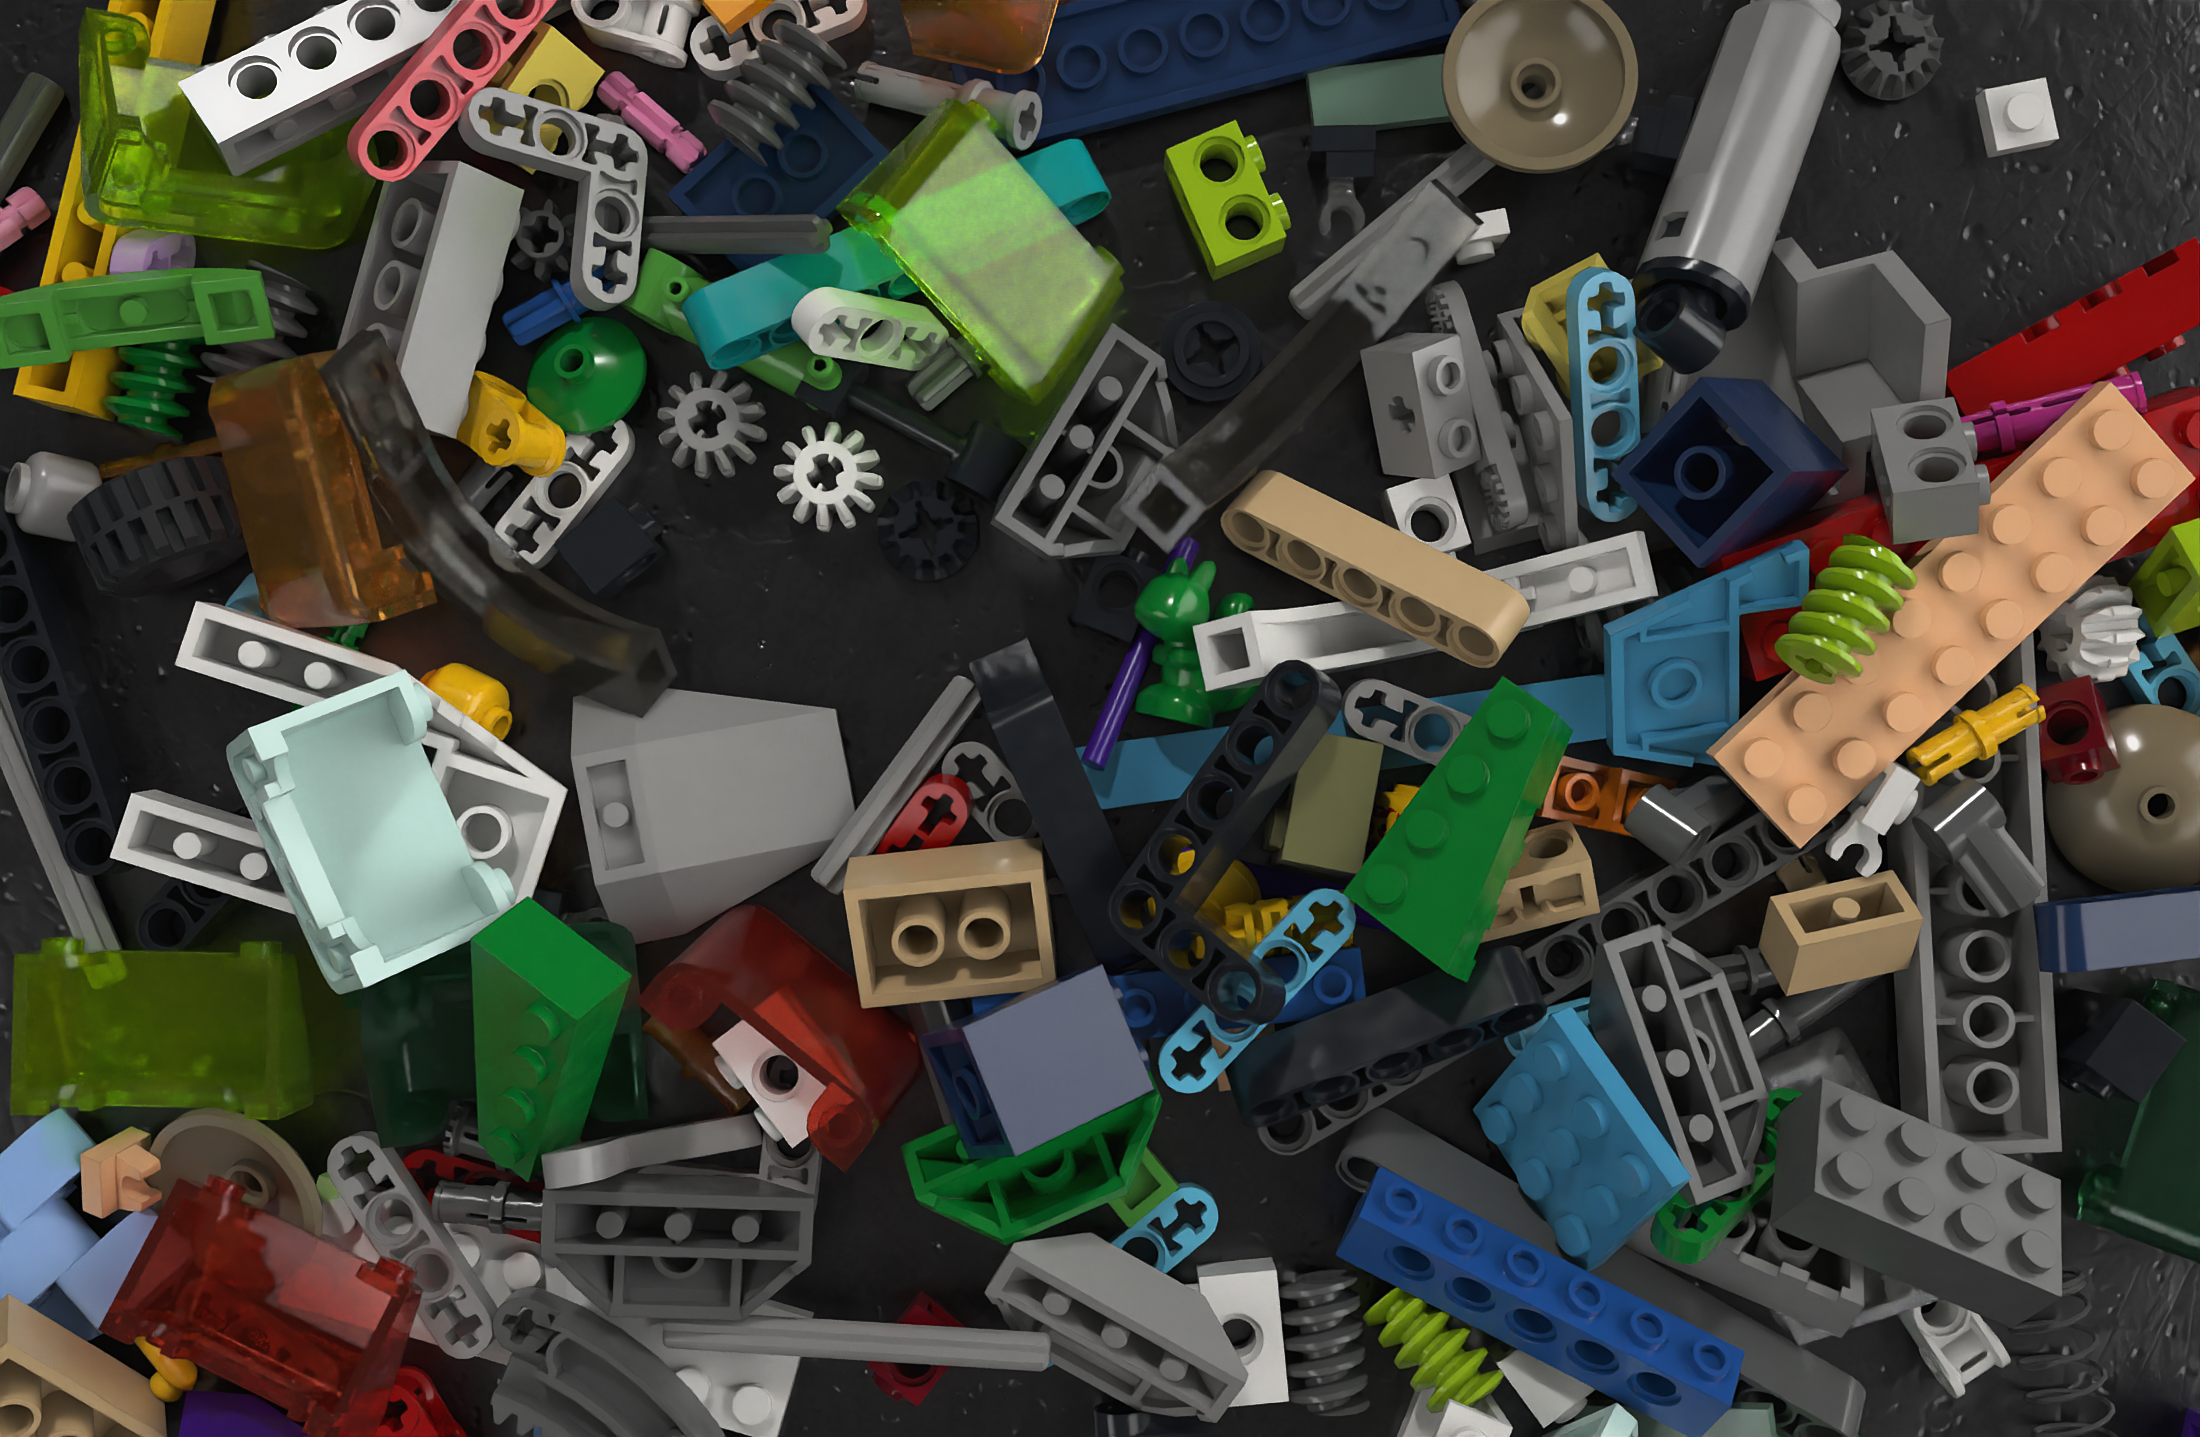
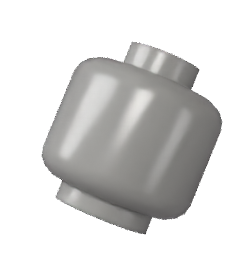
M45 451L31 455L25 463L17 462L12 467L4 495L5 510L7 513L14 514L16 524L26 533L76 542L66 519L67 514L83 497L103 484L101 473L89 461Z

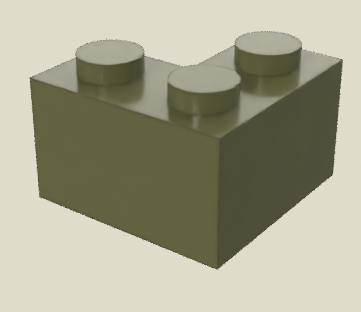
M1325 733L1289 783L1290 788L1287 801L1281 808L1275 807L1273 814L1269 813L1262 851L1272 853L1270 868L1339 882H1346L1355 877L1363 864L1384 744Z

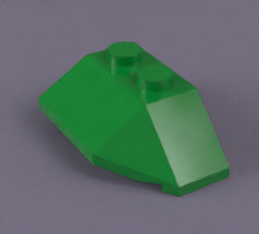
M1151 1071L1148 1072L1154 1090L1016 1157L969 1159L955 1123L901 1145L900 1148L916 1200L921 1206L1007 1246L1128 1194L1163 1102Z

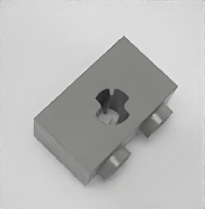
M1407 332L1360 351L1383 474L1437 479L1482 459L1460 334Z

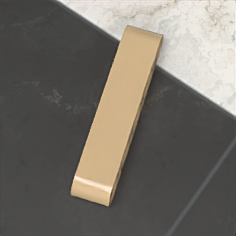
M1262 470L1257 473L1223 512L1221 517V526L1226 537L1241 550L1478 668H1490L1496 665L1530 617V608L1526 599L1509 584L1273 470Z

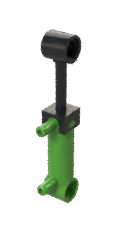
M649 248L638 268L635 290L620 306L650 325L671 335H677L699 347L682 312V305L690 295L712 284V282L706 280L701 274L679 260L659 250ZM802 339L736 366L798 399L803 406L839 425L843 423L852 406L950 458V466L944 478L963 491L994 506L997 505L1001 492L1028 450L1027 447L1009 435L976 420L973 421L968 432L962 437L864 385L870 373L867 363L815 354Z

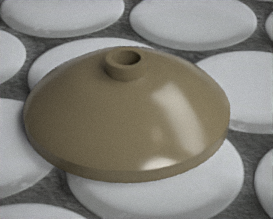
M1478 0L1462 16L1447 44L1441 71L1442 94L1445 107L1454 127L1467 144L1481 156L1513 171L1533 174L1554 173L1576 167L1590 160L1607 147L1616 137L1626 122L1635 101L1638 87V62L1633 42L1625 25L1618 15L1602 0ZM1526 83H1534L1540 87L1543 96L1539 99H1529L1523 94L1521 86Z
M2133 704L2108 710L2107 714L2121 768L2106 771L2100 779L2082 785H2068L2064 782L2054 784L2049 776L2046 775L2043 789V810L2050 836L2063 857L2076 870L2092 881L2109 889L2129 893L2191 886L2200 881V717L2181 709L2158 704ZM2078 727L2062 745H2072L2079 742L2086 735L2088 728ZM2163 793L2168 801L2166 810L2160 815L2151 816L2147 809L2149 799L2155 794Z
M203 1108L187 1112L168 1124L158 1134L149 1153L159 1159L161 1170L147 1177L148 1186L161 1191L162 1198L154 1203L153 1206L161 1218L192 1251L190 1257L195 1262L224 1279L244 1285L267 1286L289 1279L310 1261L319 1246L322 1235L323 1215L316 1184L305 1162L280 1134L256 1119L221 1108Z

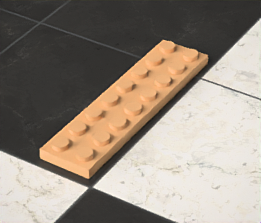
M2098 381L1990 483V504L1979 506L1978 534L1930 540L1904 564L1917 576V584L1911 590L1891 587L1904 599V605L1900 611L1890 612L1877 609L1890 621V628L1887 633L1877 634L1864 630V633L1876 643L1877 649L1871 656L1850 653L1863 668L1860 677L1850 678L1837 674L1835 683L1829 685L1807 679L1792 670L1716 741L1706 753L1787 840L1801 849L1878 777L1890 761L1894 762L2196 478L2112 382Z

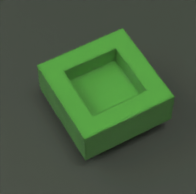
M1146 1145L1129 1193L1108 1203L1130 1229L1175 1192L1179 1185Z

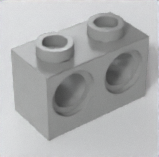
M1954 397L1870 408L1871 461L1893 545L1978 534L1979 506L1990 504L1991 499L1989 474L1985 464L1974 465V461L1977 460L1975 428L1972 422H1961Z

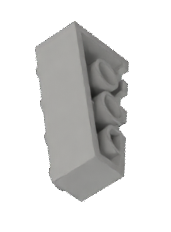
M1773 1187L1719 1245L1699 1263H1677L1664 1257L1655 1249L1650 1239V1228L1655 1214L1624 1243L1625 1246L1639 1254L1839 1338L1843 1337L1864 1308V1265L1770 1226ZM1733 1191L1716 1197L1724 1201L1737 1199ZM1692 1212L1690 1220L1678 1230L1685 1232L1689 1228L1696 1229L1700 1218Z

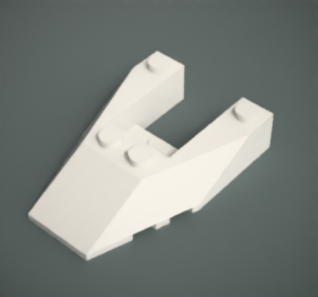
M200 601L195 603L175 662L176 666L305 707L403 670L396 664L294 628L220 604ZM408 674L412 684L417 682L424 688L431 702L433 719L427 721V734L420 742L474 863L485 861L492 870L499 867L506 873L516 897V902L511 905L512 907L527 896L532 899L568 789ZM156 789L131 793L110 858L295 914L252 819Z

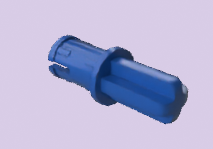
M605 262L601 267L592 272V277L598 279L605 277ZM556 276L550 279L553 286L504 312L502 315L504 325L519 346L531 343L572 319L576 324L582 322L579 315L590 310V308L585 307L575 297L571 289L570 276L560 282ZM608 279L603 282L602 291L606 292L614 287V281Z

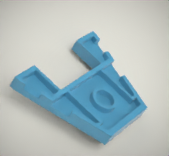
M1801 540L1786 542L1603 625L1606 744L1613 755L1692 767L1694 762L1718 766L1708 756L1706 751L1739 721V616L1747 613L1802 606L1803 598L1809 593V548Z

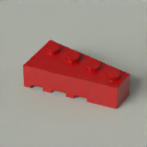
M2197 237L2136 267L1949 370L1946 377L1945 398L1954 397L1959 416L1964 417L1990 409L1989 404L2004 400L2006 405L2020 401L2023 402L2043 397V395L2131 373L2126 364L2140 356L2145 355L2148 362H2151L2186 343L2182 334L2200 325V243Z

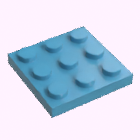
M1572 1006L1554 1013L1548 1018L1473 1109L1481 1122L1485 1135L1496 1144L1516 1174L1521 1189L1534 1201L1554 1231L1555 1238L1561 1249L1570 1255L1576 1266L1588 1272L1605 1263L1692 1179V1176Z

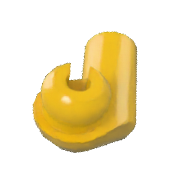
M144 1306L134 1311L125 1320L123 1328L158 1371L150 1379V1390L157 1398L164 1402L177 1401L181 1398L184 1391L192 1390L197 1380V1367L177 1336L152 1306Z

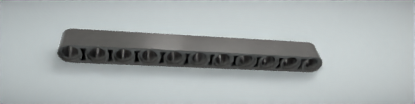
M1852 801L1801 849L1791 844L1788 840L1779 846L1774 844L1768 834L1769 819L1754 804L1740 812L1736 819L1712 834L1699 853L1683 868L1677 870L1661 859L1598 897L1600 913L1550 925L1517 944L1515 947L1521 948L1524 952L1546 1005L1552 1004L1592 980L1596 945L1607 942L1601 931V923L1604 916L1610 910L1618 908L1625 914L1628 921L1625 935L1660 924L1669 932H1673L1828 840L1847 821L1851 814L1847 809ZM1722 844L1729 845L1736 856V866L1733 872L1725 878L1719 877L1712 865L1714 852ZM1673 876L1680 883L1682 898L1675 908L1665 911L1659 905L1657 889L1660 882L1666 877ZM1566 941L1573 952V963L1564 974L1553 976L1546 966V954L1555 943ZM1472 1050L1353 1094L1352 1098L1344 1104L1332 1105L1329 1103L1302 1113L1298 1130L1290 1136H1274L1267 1130V1126L1256 1127L1257 1133L1263 1144L1270 1151L1279 1155H1294L1302 1152Z

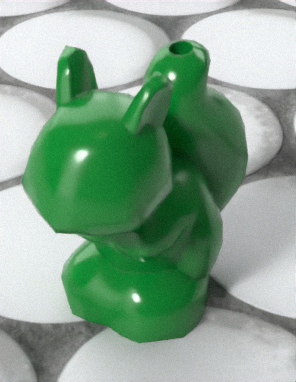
M1178 557L1173 559L1166 572L1153 578L1135 602L1134 615L1141 626L1164 641V644L1155 645L1152 651V661L1161 666V682L1150 685L1137 694L1136 712L1213 729L1218 713L1230 712L1242 707L1250 700L1259 685L1206 691L1192 626L1209 621L1210 601L1208 591L1217 571L1214 561H1203L1189 574L1188 564L1184 558ZM1232 592L1227 594L1218 602L1213 612L1212 621L1247 611H1254L1255 602L1246 593Z

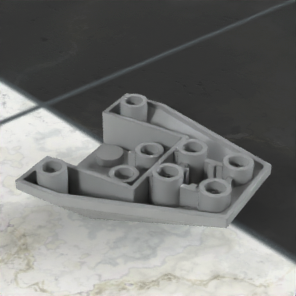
M636 684L573 697L571 762L595 887L621 947L687 934L820 858L856 811L836 709Z

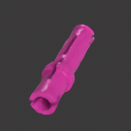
M2137 371L2103 381L2112 382L2139 414L2147 412L2146 395L2142 380ZM2096 383L2006 405L2004 400L1989 404L1990 409L1960 417L1962 423H1973L1977 440V453L1997 448L2000 449L2001 453L2016 450L2017 443L2040 437Z

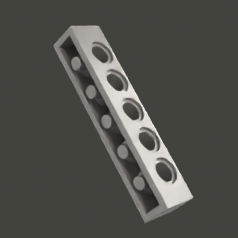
M347 0L339 5H331L321 9L314 17L282 33L267 35L260 39L253 47L220 63L205 65L195 75L178 84L197 122L235 178L365 113L460 0ZM496 0L498 9L508 18L517 15L523 6V0ZM557 0L541 20L546 22L572 9L571 0ZM436 9H444L438 12H431ZM468 29L457 35L453 43V53L460 65L481 54L482 46L474 32ZM379 37H387L382 40L373 41L374 39ZM323 65H329L328 67H326V68H324V69L314 70V69H316L317 67H320V66H323ZM427 79L420 81L418 84L414 86V88L429 80ZM263 94H270L265 98L256 99L257 97Z

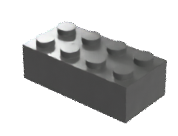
M1823 1077L1779 1113L1770 1226L2009 1328L2015 1327L2062 1298L2060 1179Z

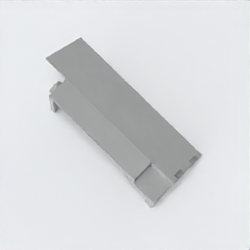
M1792 237L1774 241L1747 319L1739 328L1726 332L1725 343L1722 349L1709 365L1698 372L1689 374L1686 392L1700 377L1762 380L1849 469L1809 511L1831 506L1864 495L1866 454L1871 451L1870 408L1945 398L1951 317L1893 250L1817 269ZM1635 300V310H1637L1639 304ZM1524 307L1497 314L1499 340L1491 342L1490 345L1491 355L1498 374V384L1493 389L1500 412L1506 411L1510 415L1515 428L1516 447L1512 448V452L1527 500L1528 519L1524 525L1504 531H1497L1490 522L1491 516L1488 517L1486 513L1490 504H1483V499H1487L1488 496L1481 494L1480 488L1483 487L1480 484V474H1474L1471 464L1453 471L1452 474L1474 555L1484 554L1540 538L1547 553L1559 552L1634 531L1644 532L1649 553L1676 547L1675 542L1640 505L1637 506L1630 516L1617 522H1605L1586 511L1580 505L1576 496L1571 400L1562 392L1557 382L1556 368L1543 350H1535L1528 342L1521 323ZM1669 365L1665 382V392L1669 391L1672 368ZM1649 374L1638 378L1640 421L1643 417ZM1661 408L1660 420L1665 416L1664 408ZM1616 411L1604 412L1595 419L1591 429L1592 439L1595 444L1603 445L1609 443L1617 436L1621 422ZM1594 459V461L1605 466L1608 470V459ZM1608 474L1607 488L1597 491V497L1606 503H1610V493L1620 490L1621 484L1611 479Z

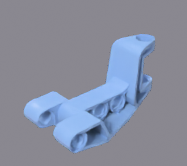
M59 1108L36 1122L0 1154V1300L7 1294H10L88 1341L115 1328L191 1255L192 1251L161 1216L149 1207L141 1212L136 1210L102 1239L94 1232L66 1198L77 1188L74 1182L81 1176L80 1154L97 1144L65 1108Z

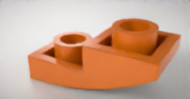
M1563 756L1541 809L1536 810L1534 816L1560 822L1571 820L1574 825L1635 838L1624 829L1625 821L1633 807L1653 786L1661 784L1668 790L1676 787L1677 781Z

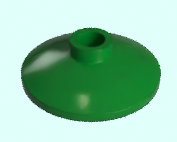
M594 316L581 318L582 322L578 324L575 321H571L554 331L540 345L531 361L526 382L529 402L555 424L559 425L564 434L587 435L612 426L630 411L643 390L647 374V360L644 348L636 335L628 327L616 320ZM580 363H582V365L580 366V368L573 372V370H574Z

